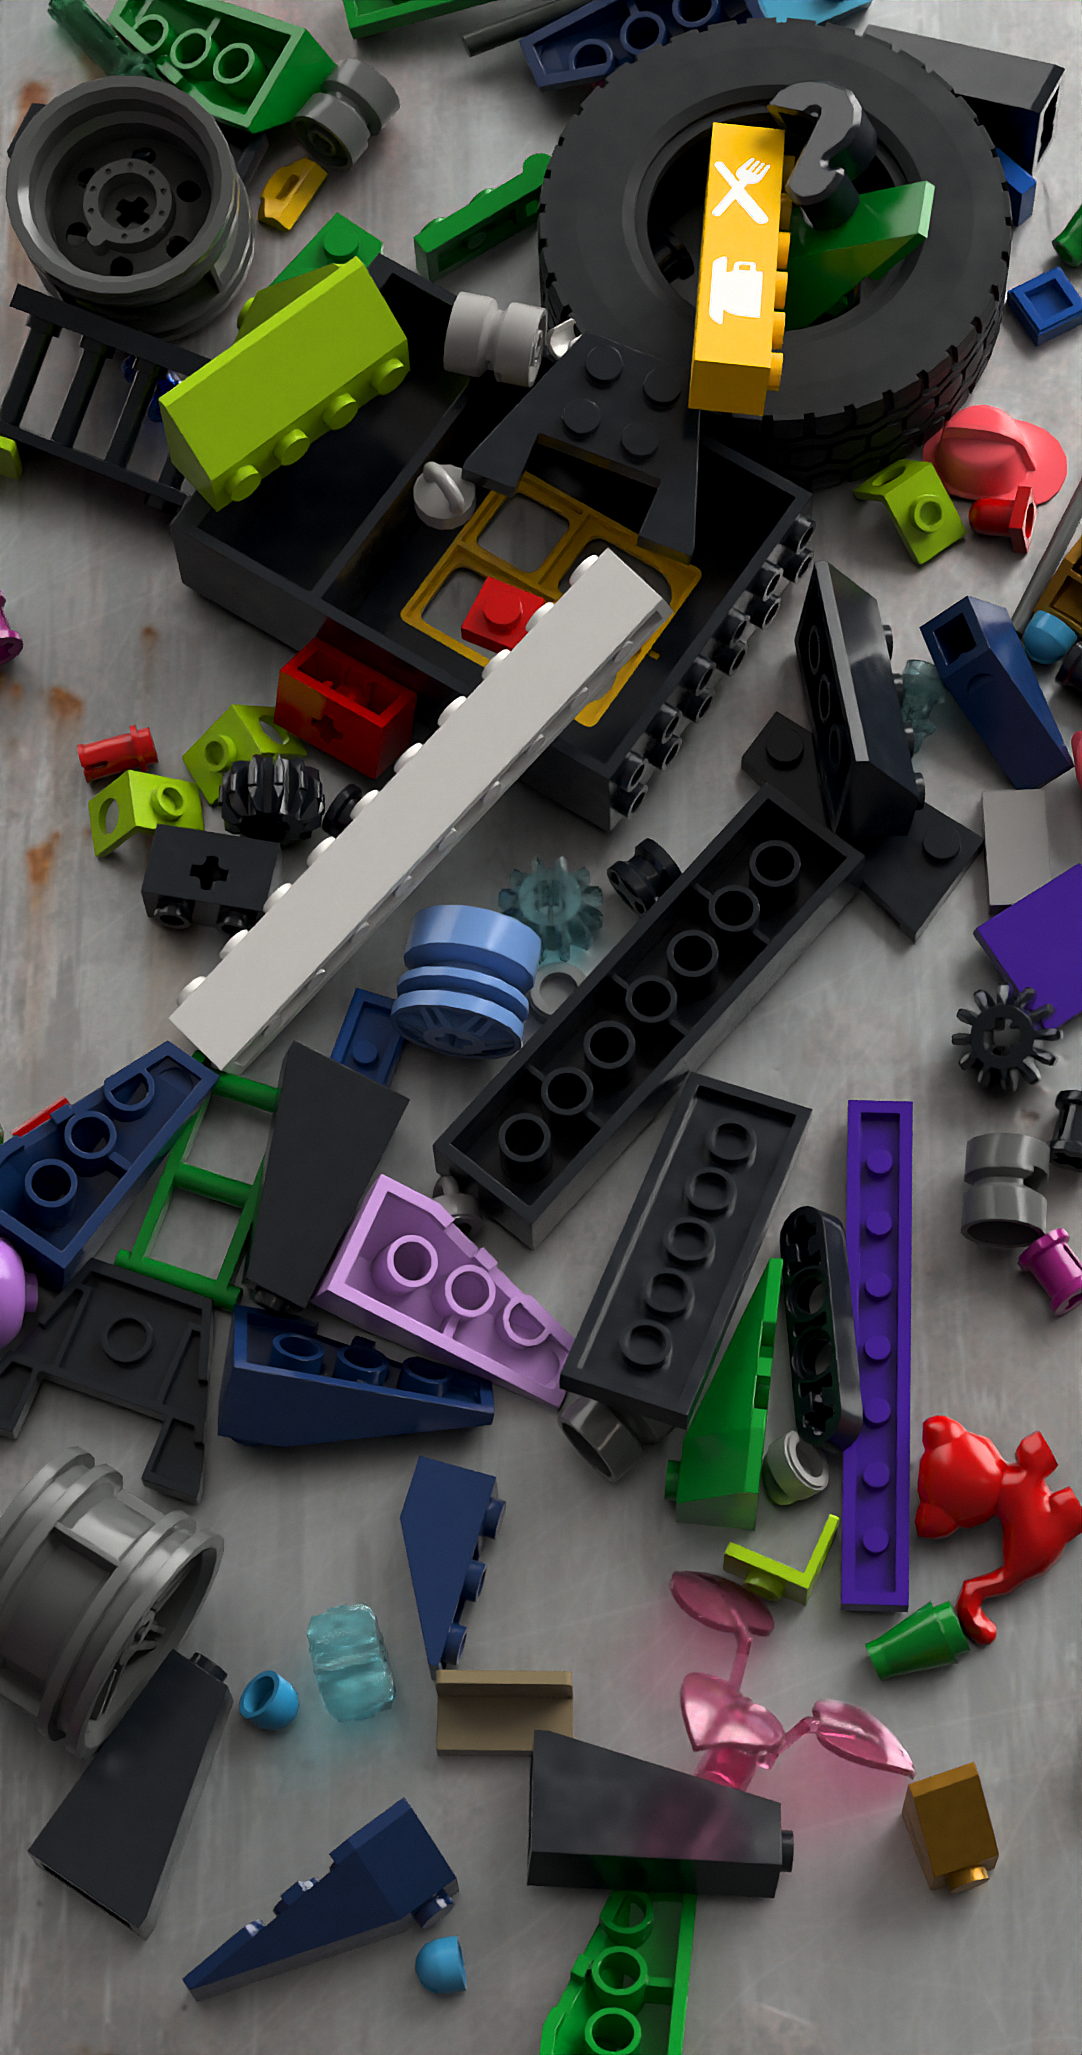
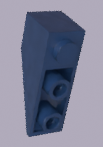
M967 595L919 627L942 682L1016 790L1040 789L1075 767L1006 608Z
M419 1456L400 1515V1522L431 1679L435 1681L436 1670H445L447 1664L458 1666L467 1639L468 1627L459 1625L466 1600L477 1603L486 1577L487 1564L479 1562L485 1538L496 1540L499 1535L505 1515L506 1501L498 1499L497 1479L495 1476Z

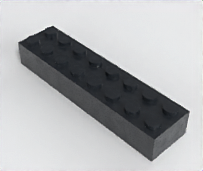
M766 782L433 1143L436 1172L440 1176L450 1175L454 1177L461 1193L475 1196L479 1200L482 1210L534 1251L685 1084L690 1072H695L862 888L865 856Z

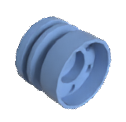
M436 905L420 909L411 918L403 955L405 966L409 970L398 978L396 987L398 998L392 1005L390 1014L391 1026L403 1038L420 1047L445 1055L468 1059H499L512 1056L522 1047L524 1037L523 1022L527 1020L529 1013L528 999L524 995L535 984L542 950L541 938L527 925L512 917L488 909L465 905Z

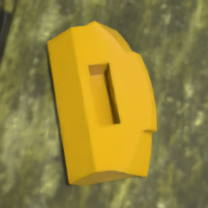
M307 157L299 159L286 167H280L270 177L259 197L261 203L257 220L283 232H288L328 173Z

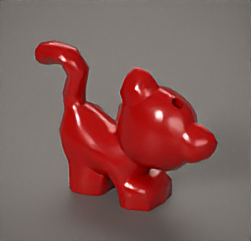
M936 1415L927 1418L922 1423V1443L925 1451L919 1460L917 1493L921 1502L916 1511L914 1523L918 1536L935 1540L947 1538L959 1528L969 1529L987 1522L993 1516L1000 1520L1003 1529V1566L990 1573L964 1580L954 1605V1610L963 1632L979 1646L990 1645L996 1640L997 1627L981 1609L984 1600L1010 1594L1025 1582L1046 1575L1061 1558L1066 1544L1082 1533V1506L1070 1486L1052 1493L1046 1484L1045 1479L1056 1470L1058 1463L1040 1431L1036 1430L1023 1438L1015 1452L1016 1462L1008 1463L1003 1459L990 1438L966 1431L961 1423L947 1416Z

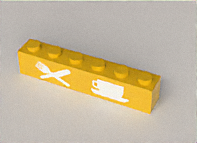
M713 122L706 178L688 408L763 416L767 391L779 392L783 354L773 353L771 350L782 349L785 312H775L774 309L784 310L788 272L776 270H786L790 233L779 232V230H789L792 200L787 193L781 192H787L785 185L795 163V156L784 155L785 130Z

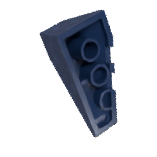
M594 0L518 41L541 92L605 80V78L626 62L632 65L635 56L658 43H661L664 47L669 44L670 38L697 29L701 33L707 31L708 25L736 20L737 25L746 24L747 19L768 18L762 0Z
M167 1040L106 1078L104 1085L71 1106L67 1103L52 1112L50 1118L21 1137L17 1134L1 1144L0 1236L8 1239L20 1252L24 1270L28 1273H35L40 1282L57 1294H60L105 1243L215 1088L220 1076Z
M238 1304L234 1305L218 1401L217 1436L229 1437L241 1445L251 1447L264 1444L288 1447L492 1425L495 1410L492 1381L419 1356L409 1357L401 1363L387 1358L383 1353L376 1350L375 1341L356 1335L351 1345L318 1335L319 1322L298 1315L286 1313L285 1317H282L265 1309Z
M404 1797L334 1849L329 1854L334 1861L329 1868L330 1872L321 1880L318 1877H314L305 1882L297 1881L281 1894L280 1897L282 1899L273 1909L276 1918L265 1926L263 1921L258 1919L245 1925L182 1978L195 2001L199 2002L406 1932L416 1923L422 1929H426L447 1915L455 1906L451 1897L460 1891L457 1877Z

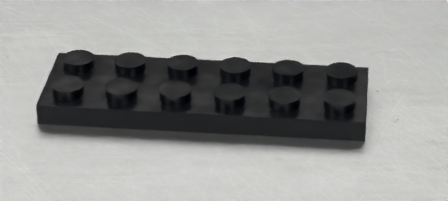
M690 1072L561 1370L559 1389L684 1430L687 1429L810 1127L813 1109L702 1074Z

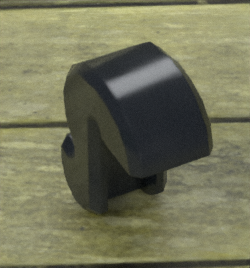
M808 80L797 82L779 91L766 107L779 129L785 130L786 136L806 141L785 185V189L790 199L800 206L799 211L806 224L816 231H827L847 222L857 208L860 199L852 181L866 171L876 154L877 133L851 90L830 81Z

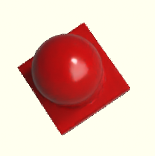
M1018 486L1015 500L995 498L977 500L970 507L968 513L971 527L980 534L1011 537L1014 553L1028 554L1037 516L1032 487Z

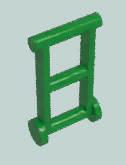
M196 1050L192 1057L219 1075V1082L173 1145L132 1252L120 1249L114 1265L210 1298L215 1307L233 1312L234 1305H240L243 1296V1288L235 1286L234 1283L248 1249L265 1154L253 1185L186 1164L212 1094L273 1114L277 1088L212 1068V1061L201 1050ZM176 1188L243 1209L217 1280L149 1258Z

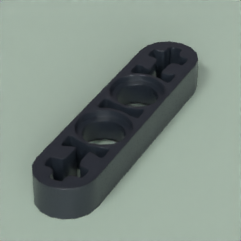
M803 1206L791 1212L784 1221L779 1242L780 1256L783 1259L782 1278L795 1422L798 1435L804 1442L837 1453L843 1452L853 1445L860 1434L863 1423L846 1236L843 1224L836 1216L811 1206ZM825 1282L827 1289L825 1301L818 1311L811 1314L809 1302L812 1292L819 1284ZM830 1342L832 1347L830 1364L825 1371L817 1375L815 1369L816 1356L822 1346Z

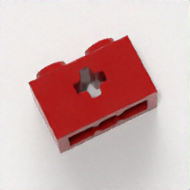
M314 637L279 670L273 723L376 780L410 746L418 694L321 639Z

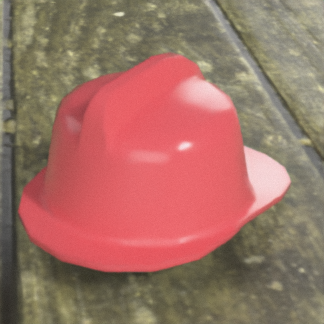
M974 405L958 411L949 421H944L942 429L925 443L922 450L923 462L932 463L947 493L963 499L995 498L1015 500L1018 486L1032 487L1037 506L1048 502L1061 490L1067 476V457L1057 439L1045 429L1025 421L1015 420L1003 410L989 405Z

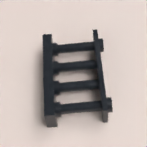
M17 284L9 306L28 313L25 326L30 327L0 407V436L14 440L17 449L19 443L23 442L147 492L144 504L176 516L179 513L180 507H183L192 495L181 491L185 477L171 463L170 454L168 453L158 481L128 470L127 466L160 379L166 381L170 370L189 377L209 363L211 359ZM62 328H66L82 335L78 346L83 348V352L51 438L21 427L20 423L52 337L59 338ZM116 349L136 356L132 368L137 369V373L103 460L73 448L105 360L106 358L113 359Z

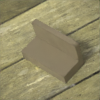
M436 1670L435 1686L438 1696L437 1756L531 1757L534 1730H548L573 1738L574 1689L572 1672Z

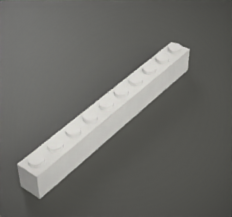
M609 548L599 557L596 555L588 557L576 568L569 580V583L572 585L555 605L552 602H548L533 614L525 627V630L528 632L527 635L511 652L508 649L502 650L490 660L481 675L484 681L468 698L461 696L447 706L438 719L440 728L424 745L421 743L413 745L399 758L394 766V771L397 774L380 792L378 790L369 792L355 805L350 814V818L353 821L336 839L331 836L322 841L307 859L309 868L293 885L290 883L284 884L269 897L263 907V911L266 914L249 932L242 930L234 935L221 950L220 958L222 961L206 978L200 976L194 979L179 994L176 1000L179 1007L168 1019L221 1071L240 1076L674 612L656 591Z

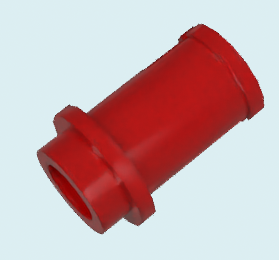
M136 724L129 726L130 732L84 745L83 743L78 744L77 751L81 767H84L83 773L87 784L92 783L93 780L141 768L143 773L149 772L148 765L159 763L150 728L146 727L137 730Z

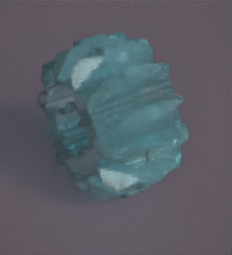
M563 855L555 861L554 868H545L544 862L535 856L531 861L532 874L513 868L512 873L509 875L512 888L501 889L498 894V906L504 910L501 914L512 917L527 925L541 938L542 950L539 965L547 958L548 951H556L558 958L562 962L567 963L570 959V945L588 951L592 946L590 931H599L603 927L604 916L597 909L603 904V893L599 886H589L590 872L585 866L568 873V860ZM549 906L548 914L540 912V909ZM554 906L562 908L560 912L553 914Z
M365 1603L352 1606L343 1604L328 1608L326 1613L312 1616L307 1631L310 1646L308 1650L312 1658L313 1672L318 1682L319 1693L322 1694L325 1709L329 1711V1714L339 1723L355 1719L357 1722L375 1717L377 1712L391 1709L396 1692L393 1672L383 1632L379 1628L378 1619L374 1615L373 1610Z

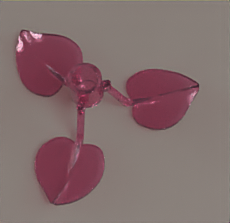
M674 1570L669 1581V1589L681 1609L690 1617L712 1629L728 1633L733 1632L737 1641V1651L729 1682L710 1674L692 1672L686 1675L680 1686L681 1712L692 1750L694 1752L705 1750L694 1770L696 1777L745 1792L759 1766L771 1770L779 1755L803 1735L813 1733L816 1734L819 1743L824 1748L841 1758L859 1765L908 1776L912 1780L917 1774L915 1766L899 1739L883 1722L860 1707L837 1700H818L812 1708L814 1717L806 1716L785 1733L782 1724L772 1712L753 1702L751 1698L743 1697L740 1687L752 1644L751 1634L763 1637L771 1635L775 1626L770 1611L759 1597L748 1591L744 1586L728 1578L707 1572Z

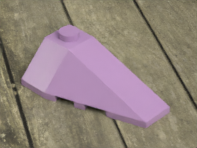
M382 1173L378 1175L346 1226L309 1302L370 1333L466 1373L490 1380L495 1385L550 1408L558 1409L567 1392L559 1389L560 1373L575 1339L530 1294L525 1295L496 1266L498 1262L483 1247L479 1249L453 1223L455 1219L438 1202Z

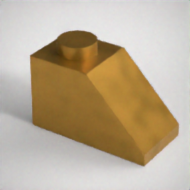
M971 1762L908 1784L901 1815L930 1891L948 1886L950 1894H957L987 1882L989 1877L986 1871L995 1869L999 1858V1851L975 1763Z

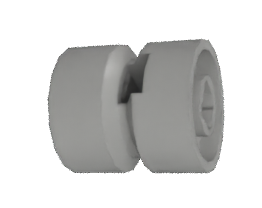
M461 291L453 305L447 328L443 359L444 369L448 372L480 378L487 370H492L497 382L531 388L537 377L545 346L548 323L546 308L512 302L505 310H501L495 298Z

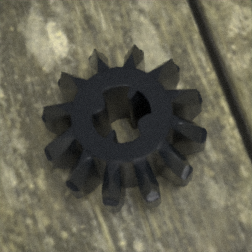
M279 753L274 757L268 758L255 754L251 761L238 760L232 762L231 770L222 775V785L219 786L218 806L221 807V818L224 819L225 831L240 837L276 842L289 846L292 839L311 838L312 831L321 827L322 815L325 813V794H323V784L320 782L319 770L311 766H305L303 759L294 758L287 760L281 758Z
M1007 982L998 984L996 991L997 1005L991 995L985 990L979 989L974 992V1000L981 1013L978 1015L971 1010L960 1008L956 1015L961 1022L972 1026L971 1033H956L952 1035L953 1045H971L973 1049L972 1052L963 1056L959 1061L961 1069L969 1070L983 1062L984 1064L979 1072L977 1083L982 1087H989L1000 1072L1001 1086L1005 1092H1015L1017 1090L1018 1070L1030 1085H1036L1041 1082L1040 1072L1033 1061L1037 1060L1042 1064L1055 1066L1059 1058L1053 1052L1043 1049L1044 1040L1059 1041L1063 1039V1031L1061 1029H1043L1041 1025L1055 1015V1007L1052 1004H1046L1031 1012L1037 999V990L1026 987L1019 994L1015 1002L1012 984ZM1011 1019L1012 1023L1009 1027L1021 1031V1042L1011 1044L1009 1049L1010 1055H1004L1002 1053L1005 1046L995 1045L993 1039L994 1032L1003 1031L1006 1025L1005 1020Z

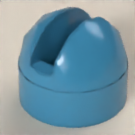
M1038 610L1027 624L1023 635L1026 653L1033 661L1042 664L1058 662L1069 652L1078 639L1075 632L1068 625L1052 614L1042 610Z
M272 1670L261 1672L255 1676L244 1689L239 1702V1711L243 1717L261 1729L272 1731L288 1727L296 1718L299 1709L298 1693L287 1680Z
M458 1935L432 1940L426 1943L416 1956L415 1971L420 1983L433 1993L451 1994L467 1991L466 1971Z

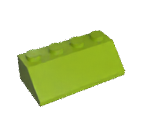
M357 256L158 399L171 463L217 512L232 501H241L250 496L257 489L263 478L281 465H291L299 460L306 453L312 442L330 429L338 430L347 425L354 418L360 407L378 394L385 395L396 389L410 371L407 337L365 265Z

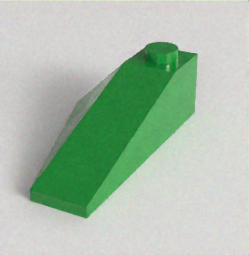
M118 0L107 18V21L178 89L194 97L212 115L215 121L252 134L292 121L313 94L321 93L320 86L337 66L306 28L221 0Z
M922 181L860 194V202L847 222L827 231H816L810 228L800 214V207L791 209L789 230H779V232L790 233L786 270H776L788 272L784 310L774 309L775 312H785L784 331L807 328L825 312L835 317L848 306L846 296L857 284L866 277L874 281L879 280L925 241L928 235L935 186L928 181Z
M769 1258L683 1439L681 1461L668 1460L664 1500L676 1501V1522L745 1530L756 1529L783 1259Z
M611 1891L599 1915V1923L584 1953L579 1954L570 1971V1980L556 2007L552 2006L542 2026L539 2055H683L698 1894Z

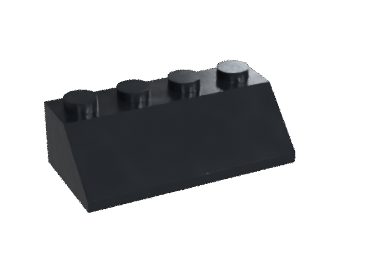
M815 561L794 642L832 832L840 838L908 836L915 811L922 810L924 807L925 782L922 773H914L911 761L914 753V732L911 723L903 722L901 708L903 705L904 689L900 673H893L890 660L893 653L890 625H882L877 599L828 561Z

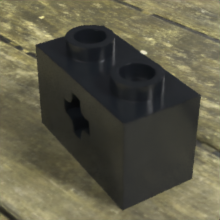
M157 823L141 888L147 916L171 928L183 929L188 928L191 924L214 927L218 932L229 937H233L242 930L249 932L266 914L263 911L266 901L282 886L285 865L281 845L276 842Z

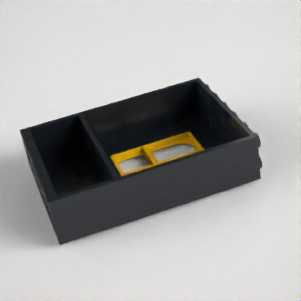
M378 253L367 270L407 337L410 371L396 389L385 395L378 394L360 407L354 418L347 425L338 430L330 429L312 442L306 453L299 460L291 465H281L263 478L257 489L247 498L241 501H232L217 512L196 490L169 524L182 583L297 651H300L314 637H317L418 694L414 719L437 731L440 728L438 719L442 712L455 699L461 696L466 698L470 696L484 681L481 675L486 665L490 662L488 658L430 626L421 617L424 609L455 569L459 567L468 568L484 578L489 576L545 599V604L552 602L555 605L564 595L558 588L560 581L591 540L603 539L650 565L666 578L671 588V602L669 606L674 612L617 672L612 688L602 698L588 703L518 778L523 783L611 833L623 816L630 819L637 813L648 792V786L645 784L655 770L658 768L665 771L671 765L681 747L682 739L680 735L689 722L692 721L698 724L705 717L715 698V691L713 689L724 674L731 677L739 669L748 652L749 645L746 642L756 628L765 630L771 624L781 605L782 599L779 596L790 581L795 584L799 583L807 573L814 558V551L810 550V539L816 528V522L812 520L813 494L699 431L695 548L692 560L688 566L636 546L639 532L655 497L657 488L542 444H537L516 493L524 494L565 517L569 522V527L536 571L524 572L483 549L477 542L481 532L508 496L475 484L476 508L472 517L467 522L454 529L439 530L428 526L419 518L415 510L413 489L417 478L423 473L425 464L436 462L439 465L450 464L462 468L465 460L558 360L552 356L548 346L545 345L539 371L531 388L497 382L492 370H487L480 378L446 371L443 362L445 339L450 315L457 296L383 254Z

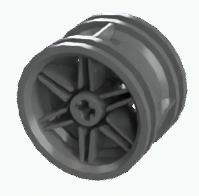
M108 76L84 82L51 100L31 119L16 142L7 168L5 195L11 226L49 296L166 342L181 339L208 325L230 305L246 281L254 257L256 224L250 198L236 170L229 145L215 119L194 97L169 83L143 76ZM141 151H152L156 154L155 160L151 164L147 161L134 159V157ZM89 171H96L86 188L79 186V179ZM199 187L201 190L200 197L193 202H186L194 190ZM133 220H135L136 222L141 223V224H143V225L140 226L139 224H137V223H135V222H133V223H131V222H132ZM68 234L87 237L79 245L68 243ZM168 244L171 250L182 251L174 259L167 253ZM131 263H132V265H133L132 275H131V276H122V275L127 271V269L131 266Z
M79 1446L67 1448L53 1457L27 1483L0 1518V1697L36 1719L37 1731L48 1739L56 1742L65 1738L66 1750L76 1757L85 1760L99 1752L172 1648L178 1651L218 1573L224 1553V1539L210 1528L196 1532V1521L181 1510L165 1515L123 1489V1476L116 1469L108 1464L95 1466V1458Z

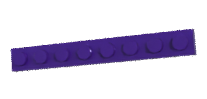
M848 1100L845 1236L863 1423L856 1441L851 1447L842 1452L840 1610L908 1612L913 1145V1102Z

